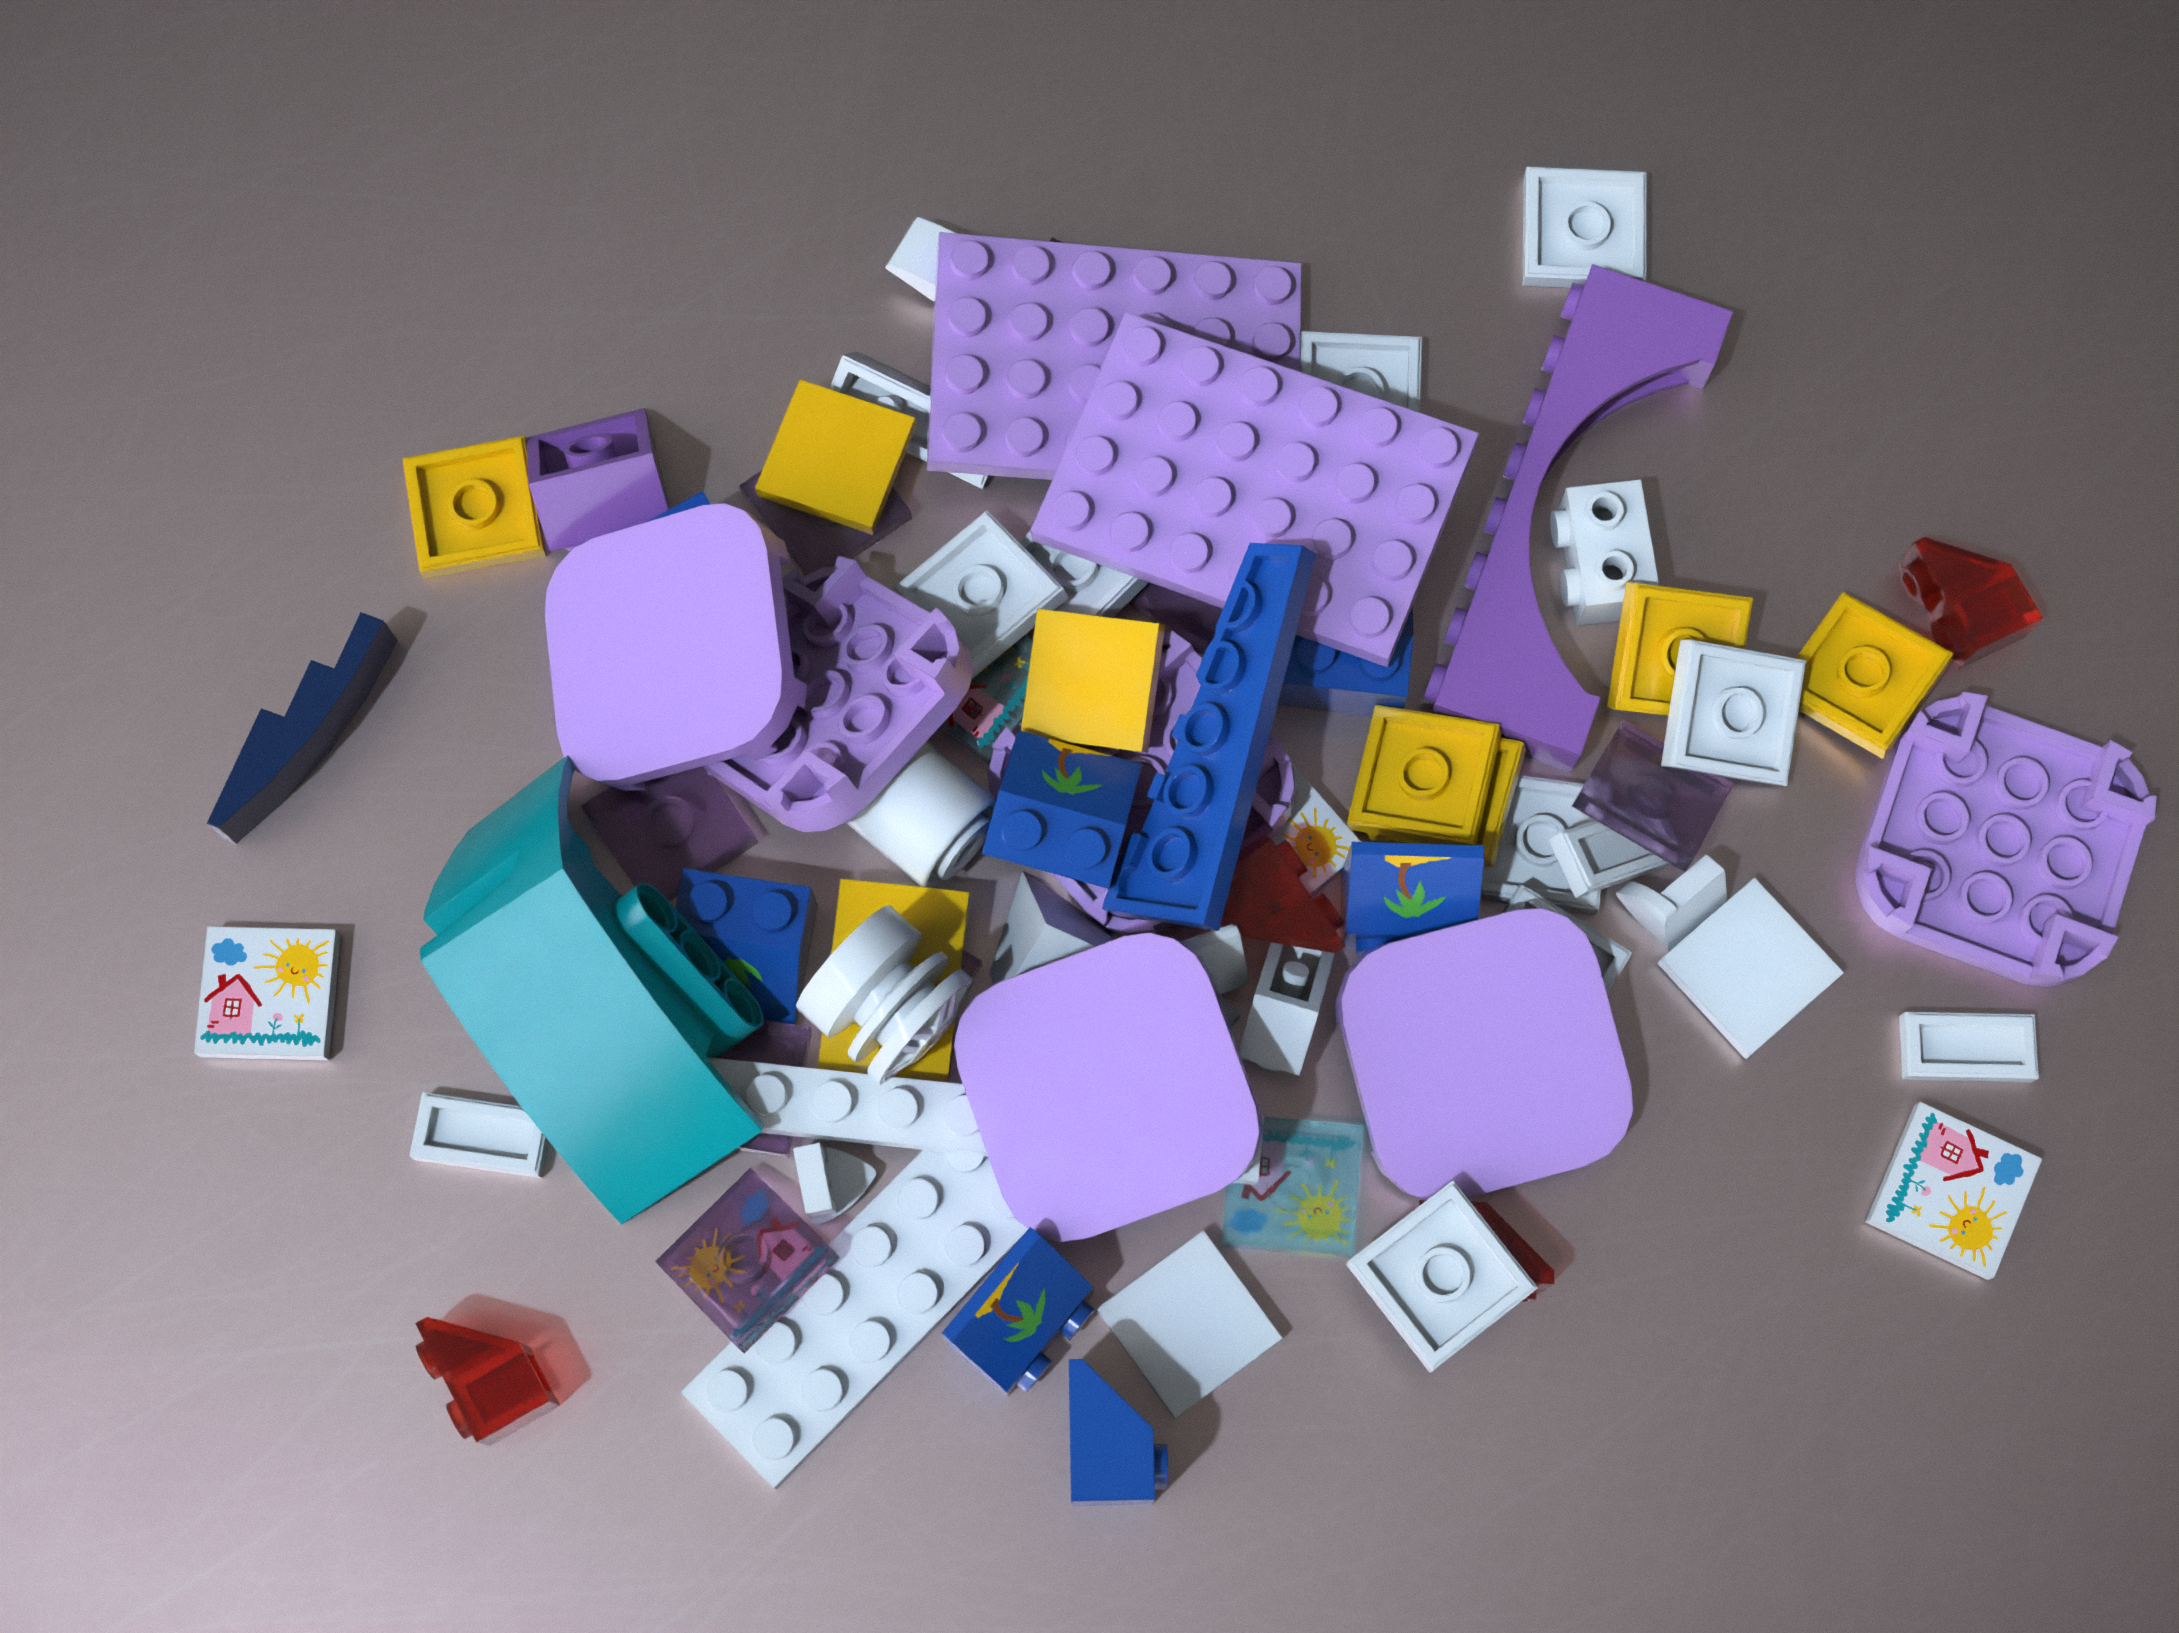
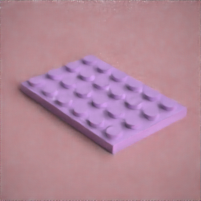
M939 232L926 471L1052 480L1125 312L1300 372L1301 263Z
M1125 312L1030 533L1032 540L1220 608H1223L1249 543L1303 545L1314 552L1316 558L1296 635L1388 668L1478 444L1479 433Z

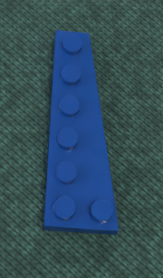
M1249 543L1216 624L1215 636L1207 646L1196 673L1201 686L1189 712L1186 715H1179L1171 737L1178 740L1165 774L1156 773L1147 794V797L1154 800L1140 835L1133 832L1130 835L1104 899L1103 910L1122 917L1219 931L1316 554L1305 546Z

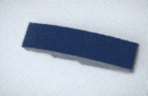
M360 612L335 668L311 660L285 716L262 708L260 709L207 822L222 838L235 844L242 840L287 800L332 749L369 696L398 642L384 620Z

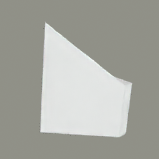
M1022 871L990 969L993 984L995 985L1001 981L1115 940V938L1107 928Z

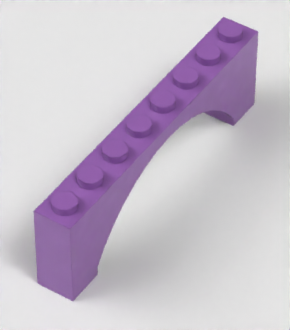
M1594 264L1591 266L1584 286L1572 282L1560 316L1571 321L1566 338L1553 335L1541 369L1552 374L1546 392L1534 388L1522 424L1533 427L1527 446L1515 442L1503 478L1514 481L1508 500L1495 497L1483 531L1495 536L1488 555L1476 551L1463 586L1475 591L1468 611L1456 607L1444 639V643L1455 646L1448 667L1438 663L1435 664L1423 698L1435 703L1432 714L1500 724L1502 738L1524 742L1526 748L1525 757L1572 772L1582 754L1600 697L1586 693L1565 665L1549 636L1537 604L1531 577L1529 553L1531 517L1537 494L1542 483L1560 457L1578 438L1604 418L1631 403L1655 393L1684 385L1703 389L1716 363L1733 311Z

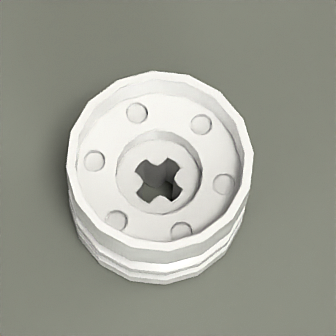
M891 905L876 911L844 940L816 972L796 1003L797 1010L828 1038L846 1030L854 1022L861 1027L848 1050V1056L855 1063L866 1058L880 1045L883 1046L867 1070L868 1074L880 1085L889 1081L903 1068L916 1063L933 1047L955 1020L960 1004L973 986V979L962 969L953 972L937 987L935 986V983L949 963V957L942 951L928 957L918 966H912L909 962L922 940V933Z

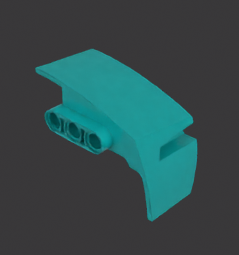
M567 755L469 829L456 846L433 885L424 911L423 920L437 936L420 948V960L456 1017L520 1106L576 1175L622 1225L763 1132L765 1125L738 1096L707 1058H718L763 1025V1014L757 1000L748 988L661 892L648 883L640 882L622 896L594 866L589 847L573 830L567 816L568 796L575 770Z

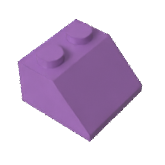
M646 408L526 437L528 484L549 551L561 548L571 551L592 538L645 523L670 509Z

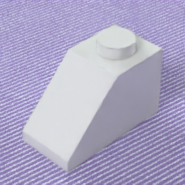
M1275 927L1238 1052L1242 1059L1255 1062L1258 1066L1267 1070H1282L1300 1076L1337 945Z

